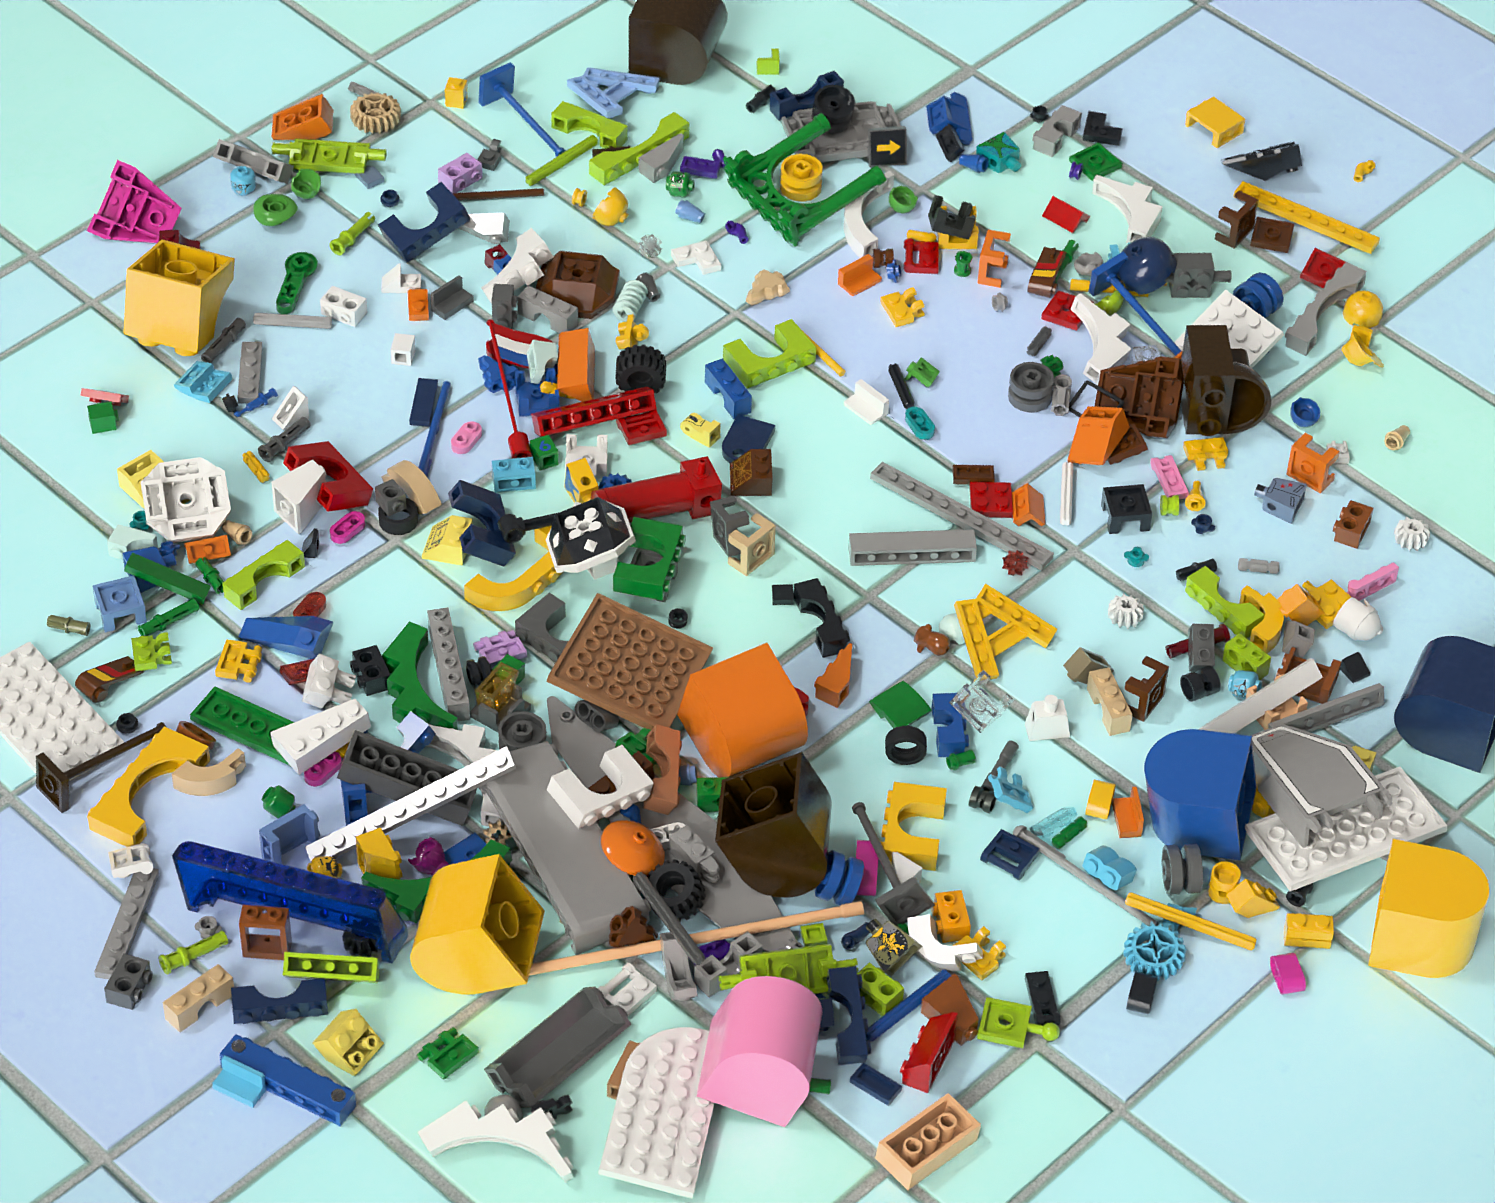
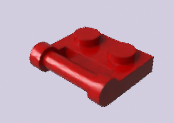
M911 238L905 239L904 271L907 273L938 274V242L914 241ZM913 251H919V264L913 262Z
M657 410L616 419L617 427L621 430L628 445L667 436V430Z

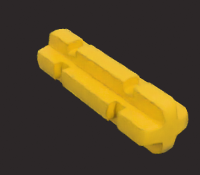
M543 381L540 384L541 392L555 394L557 383ZM559 392L560 397L566 396V398L574 399L573 397H570L562 392Z
M253 452L243 453V461L253 474L257 476V479L261 483L270 479L268 471L264 469V466L255 457Z

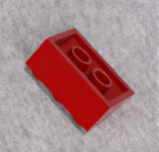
M950 1012L931 1017L926 1026L922 1025L918 1034V1042L912 1044L908 1061L904 1060L901 1065L900 1073L903 1074L902 1084L929 1093L955 1042L958 1013Z

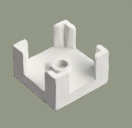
M566 434L565 473L566 464L586 458L596 481H601L604 476L607 477L608 435H598L597 446H577V435Z

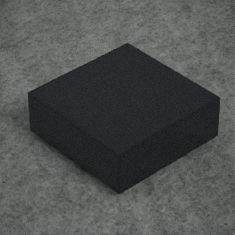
M793 584L772 585L773 605H794Z

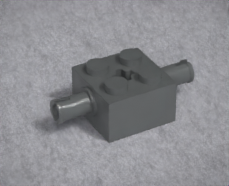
M1173 253L1177 260L1176 270L1174 273L1171 272L1165 280L1166 283H1169L1171 298H1210L1212 284L1214 282L1231 283L1232 273L1231 270L1214 271L1212 253Z

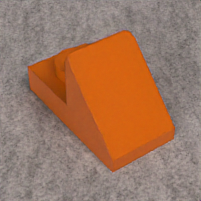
M427 289L408 290L409 321L429 320Z

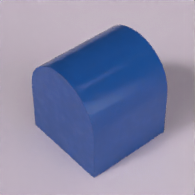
M1199 729L1179 730L1164 736L1149 750L1144 764L1150 815L1155 834L1165 845H1177L1180 851L1184 844L1196 843L1202 856L1241 861L1247 834L1245 825L1250 821L1257 789L1252 736Z

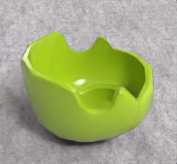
M1115 290L1111 296L1107 295L1095 305L1111 316L1120 310L1124 297L1118 290Z

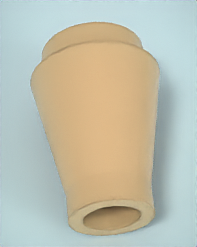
M1402 425L1388 432L1384 440L1386 447L1390 450L1401 449L1410 434V429Z
M226 520L222 525V530L239 545L247 544L252 538V531L247 525Z

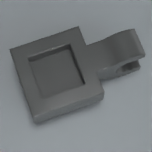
M493 139L490 149H483L477 159L482 163V168L491 171L496 169L501 161L500 152L502 148L499 147L501 140Z

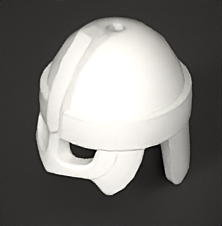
M1351 597L1338 611L1333 625L1354 640L1367 641L1382 634L1383 627L1378 611L1367 600L1364 599L1366 604L1364 605Z

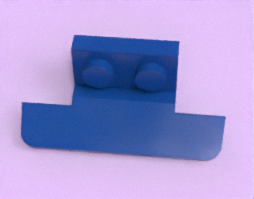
M953 92L950 94L951 99L942 96L926 106L929 131L933 135L941 131L948 124H951L962 144L969 145L972 142L967 98L964 95Z

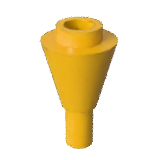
M1200 481L1193 482V488L1185 499V506L1191 511H1200L1205 507V499L1201 491Z

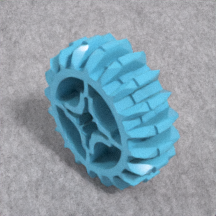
M1153 921L1150 923V926L1142 923L1140 929L1135 927L1133 933H1129L1123 953L1126 958V964L1131 965V972L1138 971L1158 976L1157 982L1161 976L1165 980L1169 978V974L1175 976L1177 970L1182 968L1186 957L1184 954L1186 953V947L1183 945L1184 940L1183 937H1178V930L1171 932V925L1164 928L1162 922L1159 923V926H1155Z

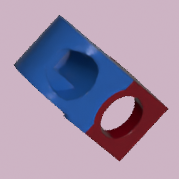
M500 244L485 250L484 264L488 268H492L497 275L512 259Z

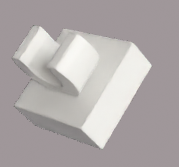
M1335 441L1327 444L1326 451L1330 447L1340 451L1338 459L1333 464H1349L1350 457L1346 441H1343V444H1336Z

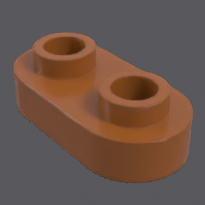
M180 721L177 726L176 732L209 746V750L213 749L216 739L207 732L186 721Z

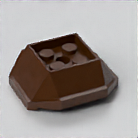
M559 251L552 259L541 265L540 270L544 276L538 279L536 289L577 307L578 318L592 319L598 315L599 311L606 309L614 302L620 270L612 266L603 255Z

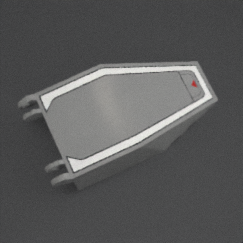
M1280 724L1251 735L1258 791L1302 848L1308 846L1309 828L1314 833L1321 832L1322 829L1318 820L1330 829L1334 826L1331 815L1363 803L1376 819L1382 818L1383 804L1386 806L1392 805V797L1388 789L1382 786L1350 745L1285 724Z

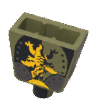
M873 919L866 926L867 930L872 934L866 941V945L882 971L891 977L922 947L918 941L889 920L882 925L877 919Z

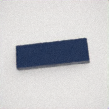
M418 378L409 425L430 427L438 389V379Z

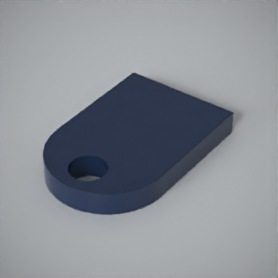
M737 414L722 442L723 458L728 463H731L739 458L734 455H743L750 449H766L775 432L776 425Z

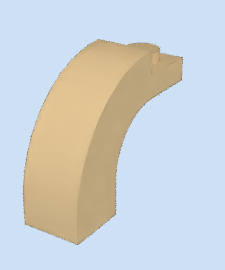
M402 460L388 468L387 474L381 476L383 482L391 479L395 480L407 494L408 498L415 502L418 514H426L442 505L429 479L410 461Z

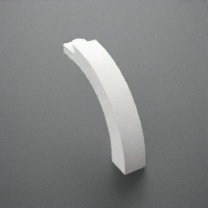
M891 171L884 173L886 177L885 183L875 186L845 206V238L850 248L859 258L867 254L873 256V249H878V238L867 228L862 214L871 202L894 188V174Z

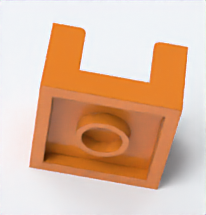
M988 229L980 254L977 284L1001 287L1002 280L990 278L988 274L991 266L1007 267L1009 256L1005 255L1004 252L995 251L994 242L995 239L1010 242L1011 233Z
M1304 433L1291 446L1286 475L1307 484L1308 487L1321 494L1334 481L1335 474L1331 473L1329 475L1328 471L1329 467L1338 459L1340 451L1330 447L1323 455H1320L1306 447L1313 439V436Z

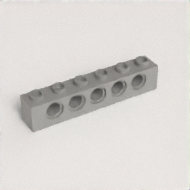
M449 608L427 610L428 630L445 710L456 716L458 721L470 720L469 699Z

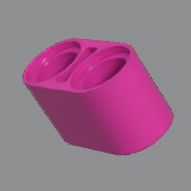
M1288 953L1271 956L1270 967L1280 994L1305 991V977L1296 954Z

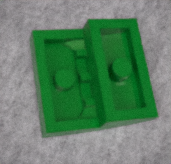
M905 681L899 682L869 701L881 719L885 717L893 729L900 726H909L932 711L926 701Z

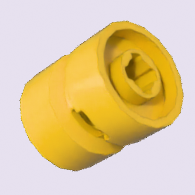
M1225 861L1213 866L1208 894L1216 903H1230L1226 895L1239 884L1241 872L1237 865Z

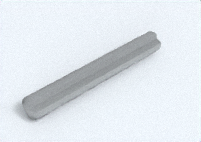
M254 313L253 317L255 325L330 329L332 327L331 317Z

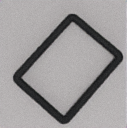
M1087 380L1069 403V411L1081 417L1082 414L1071 407L1087 385L1119 402L1117 408H1122L1124 401Z

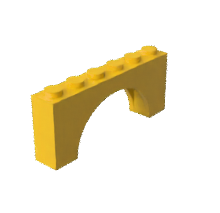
M164 726L159 733L154 735L149 745L141 750L136 760L128 765L123 775L115 780L111 789L102 795L98 804L89 810L87 815L89 829L126 847L140 844L147 836L145 820L138 817L131 808L132 801L137 792L150 780L160 775L174 772L186 761L196 766L205 767L210 762L209 746Z

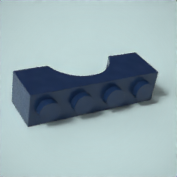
M834 70L818 76L815 84L804 93L792 94L787 87L771 92L769 110L778 121L782 120L784 116L785 118L792 117L793 112L797 110L813 108L815 94L820 88L833 84L844 87V80Z
M856 966L830 968L827 973L829 996L832 1000L841 1003L848 1010L851 1018L848 1028L837 1034L835 1046L838 1065L866 1063L868 1054H871L870 1040H866L865 1032H868V1020L863 1018L862 1010H865V998L860 996L859 988H862V976L857 974Z
M325 978L302 980L299 987L292 994L281 998L267 997L261 994L255 985L231 988L234 1024L328 1015Z

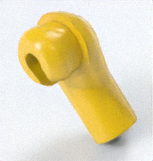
M1368 160L1367 162L1359 163L1355 169L1354 181L1361 182L1364 175L1373 172V169L1376 167L1375 162Z

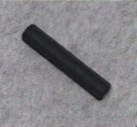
M897 363L890 364L888 372L904 408L914 407V399Z

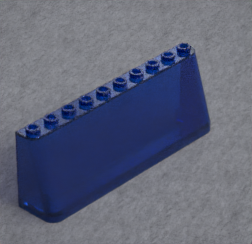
M193 841L181 843L172 854L187 910L198 913L199 907L204 904H209V906L213 907L218 899L240 905L289 908V916L291 918L345 932L348 931L377 940L375 945L377 950H382V961L392 964L408 938L407 925L381 889Z

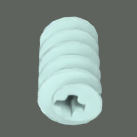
M638 280L626 282L613 306V313L621 322H627L628 315L634 314L635 317L637 316L648 294V289L642 282Z

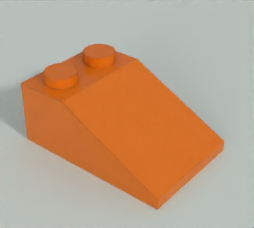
M320 94L273 114L272 139L316 140L326 137L333 130L334 110L324 95Z

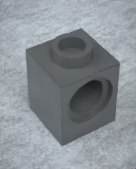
M394 479L375 486L376 502L388 516L406 509V494Z

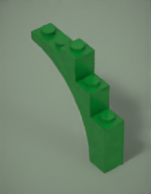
M409 621L382 654L389 673H392L387 679L388 694L397 698L392 704L393 719L401 723L411 711L428 725L458 730L457 717L434 703L425 693L418 680L417 666L421 654L429 644L428 629Z
M491 839L470 860L500 854L509 866L512 862L511 848ZM365 872L361 877V881L366 894L370 895L374 891L378 894H383L387 898L389 905H395L397 915L402 920L417 924L422 914L432 877L399 880Z

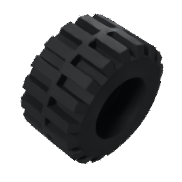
M641 344V346L633 345V347L625 348V351L622 350L616 359L615 379L619 389L625 392L647 386L653 389L654 393H659L660 389H663L664 383H666V360L664 354H661L660 350H654V347H647L644 344Z
M673 859L672 863H669L668 860L663 861L664 865L660 866L658 864L655 866V871L651 870L648 873L650 876L648 879L679 922L683 918L687 921L690 919L689 916L691 914L695 916L698 913L697 908H702L703 903L701 900H705L706 896L704 893L705 887L694 867L688 866L687 862L681 861L679 863L675 859ZM678 884L685 885L683 891L678 896L665 898L667 890L672 886Z

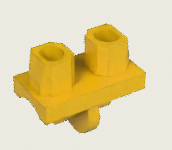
M634 314L628 315L627 322L618 323L620 336H616L615 342L619 350L633 347V345L638 344V341L645 340L649 336V329L644 324L637 325L634 322Z

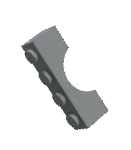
M221 139L218 140L213 154L214 158L236 166L249 167L262 176L288 184L294 167Z

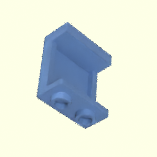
M303 804L259 829L262 859L274 872L282 869V855L306 841L313 843L319 840V818L315 811H310Z

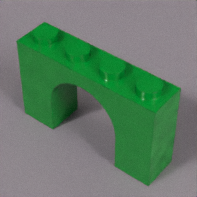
M633 517L631 528L636 541L629 546L654 551L661 555L662 559L649 566L618 562L613 575V591L663 600L665 592L669 593L670 577L674 578L675 562L680 561V547L684 548L686 535H683V526Z

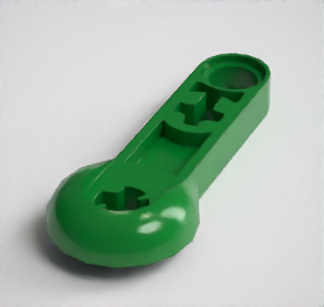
M297 252L285 260L287 274L276 299L278 313L288 315L294 311L306 278L317 269L318 261L314 255L307 252ZM282 303L290 304L288 307L280 306Z

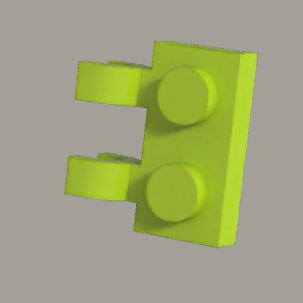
M168 632L160 633L156 639H153V635L131 638L135 671L157 669V664H172L171 655H168L171 654L169 642L163 643L164 641H169Z

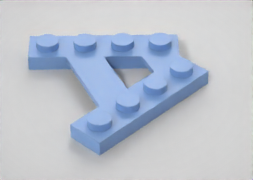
M587 67L583 76L567 79V87L605 118H614L623 114V107L618 102L637 90L644 93H656L660 78ZM606 85L609 88L602 91L598 88V86Z

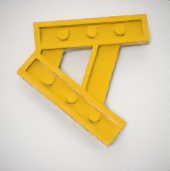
M987 584L984 585L976 599L956 601L954 604L977 681L998 678L999 672L994 659L997 655L1027 637L1046 648L1058 630ZM992 614L1007 623L1006 626L987 636L982 619Z

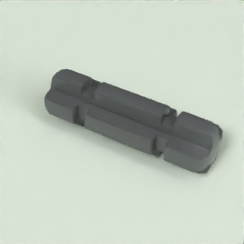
M1046 326L1041 328L1040 332L1027 347L1028 355H1037L1051 336V328Z

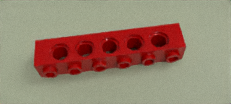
M646 386L532 413L531 416L535 434L542 437L656 410L657 407L653 389Z

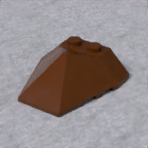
M1161 356L1148 361H1138L1135 364L1101 370L1098 386L1124 401L1122 408L1124 409L1128 424H1135L1139 432L1149 437L1168 439L1178 421L1184 386L1181 359ZM1097 390L1094 407L1117 408L1119 402Z

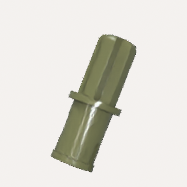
M50 615L47 618L48 627L64 630L65 633L72 632L88 636L91 624L89 622Z

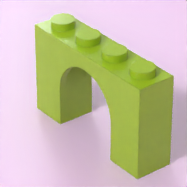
M793 319L775 325L774 340L784 351L779 356L771 358L760 357L751 352L741 339L723 345L724 361L746 388L816 362V346Z

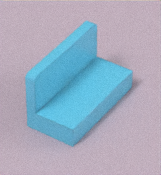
M224 1056L222 1058L223 1070L213 1081V1089L253 1108L266 1092L264 1074Z

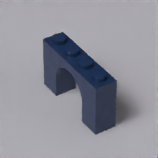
M442 182L425 192L430 204L438 212L436 219L427 227L409 229L394 214L378 224L383 237L406 263L470 220L465 207Z
M459 480L448 493L451 507L476 517L487 528L484 529L471 524L459 537L463 553L505 567L513 559L516 551L513 543L505 542L497 525L498 520L506 515L501 495Z

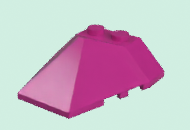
M117 160L110 176L112 181L98 213H94L87 232L110 240L158 243L159 230H173L182 208L136 167Z

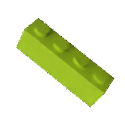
M284 952V977L325 978V980L378 983L380 960L378 958Z

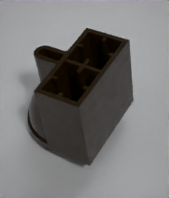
M1186 325L1181 357L1184 378L1181 409L1185 434H1201L1203 436L1233 434L1256 426L1266 417L1270 410L1271 394L1268 385L1263 381L1262 377L1250 367L1247 351L1240 348L1231 349L1227 325Z

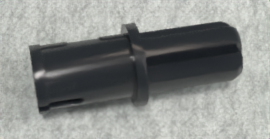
M770 84L761 92H757L755 97L746 104V109L750 113L756 112L760 106L767 104L770 93L776 91V88Z
M1213 558L1200 563L1193 562L1191 566L1176 570V578L1180 581L1187 580L1188 576L1204 566L1216 572L1217 563Z

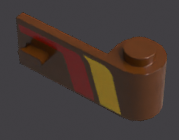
M1044 246L1031 274L1027 289L1028 293L1048 298L1056 294L1058 284L1055 283L1056 277L1067 252Z
M126 656L82 672L77 677L75 686L92 702L97 703L106 699L110 685L143 674L144 670L135 671L134 660Z

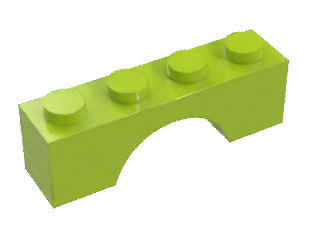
M562 101L551 113V128L566 134L577 130L593 132L600 138V147L609 148V146L622 147L628 140L627 125L568 102Z
M288 540L276 545L265 555L260 556L256 561L245 566L241 571L223 582L224 598L238 609H244L257 600L256 586L261 580L275 575L290 578L305 567L304 552Z
M1207 566L1188 576L1185 592L1201 604L1205 610L1213 614L1218 621L1225 624L1235 635L1240 633L1244 637L1249 638L1252 629L1263 621L1265 615L1250 602L1237 604L1221 597L1218 593L1220 577Z

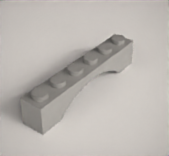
M1345 262L1341 268L1339 267L1334 277L1326 282L1324 289L1316 294L1314 301L1306 306L1305 312L1296 318L1295 324L1287 329L1285 333V346L1307 356L1316 345L1318 332L1316 323L1321 314L1336 302L1348 298L1354 292L1360 291L1365 285L1367 271L1348 262Z

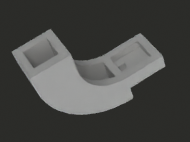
M671 932L660 933L663 967L671 1001H687L696 997L697 987L691 976L688 955Z

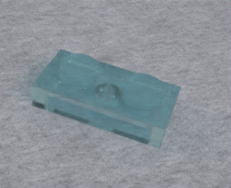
M1062 807L1029 829L1034 835L1045 838L1054 834V829L1069 825L1072 822L1071 819L1078 814L1075 807Z

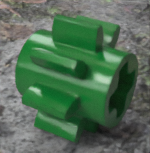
M1050 355L1040 359L1041 363L1053 372L1054 378L1062 375L1060 371L1063 370V363L1059 357Z

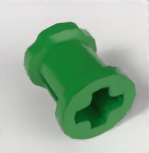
M965 251L957 252L954 273L959 277H967L971 274L970 263L972 261V254Z

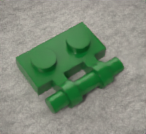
M454 1027L448 1031L444 1030L435 1041L432 1043L428 1042L422 1047L423 1050L417 1053L420 1061H424L428 1057L430 1058L428 1059V1066L443 1080L479 1053V1047L464 1034H461L456 1039L454 1038L458 1035ZM443 1045L446 1046V1047H444L442 1050H440V1051L438 1050V1049L441 1048Z

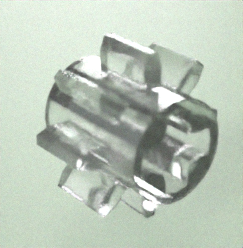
M653 234L645 235L638 243L641 247L638 251L642 256H646L647 259L655 258L661 253L662 247L660 245L662 241Z

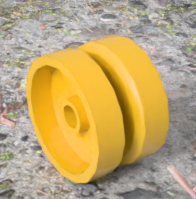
M795 154L785 158L781 164L780 190L782 194L788 199L801 202L810 201L818 197L822 188L823 166L821 162L808 154Z

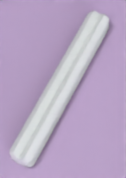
M1064 462L1062 464L1060 524L1067 526L1071 524L1073 464L1071 462Z

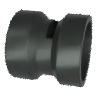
M975 786L970 795L968 806L982 808L983 812L990 814L996 802L994 792H987L982 787Z

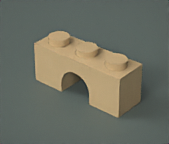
M1110 668L1089 671L1087 691L1094 704L1101 703L1103 712L1102 722L1109 736L1130 732L1132 712Z
M217 964L163 1001L165 1019L179 1033L198 1020V1011L204 1003L210 1000L218 1007L231 997V988L234 987L233 977Z

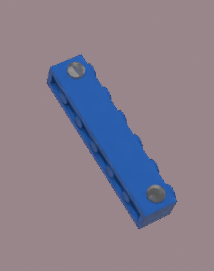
M235 1034L219 1054L221 1068L224 1056L264 1074L267 1091L340 1127L356 1107L355 1092L349 1087L341 1086L333 1082L329 1077L320 1076L310 1068L302 1067L294 1063L290 1058L274 1053L268 1047L255 1044L247 1037L243 1038Z

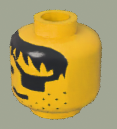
M333 856L315 857L307 865L308 880L312 881L315 886L334 885L337 883L338 877L342 876V866Z

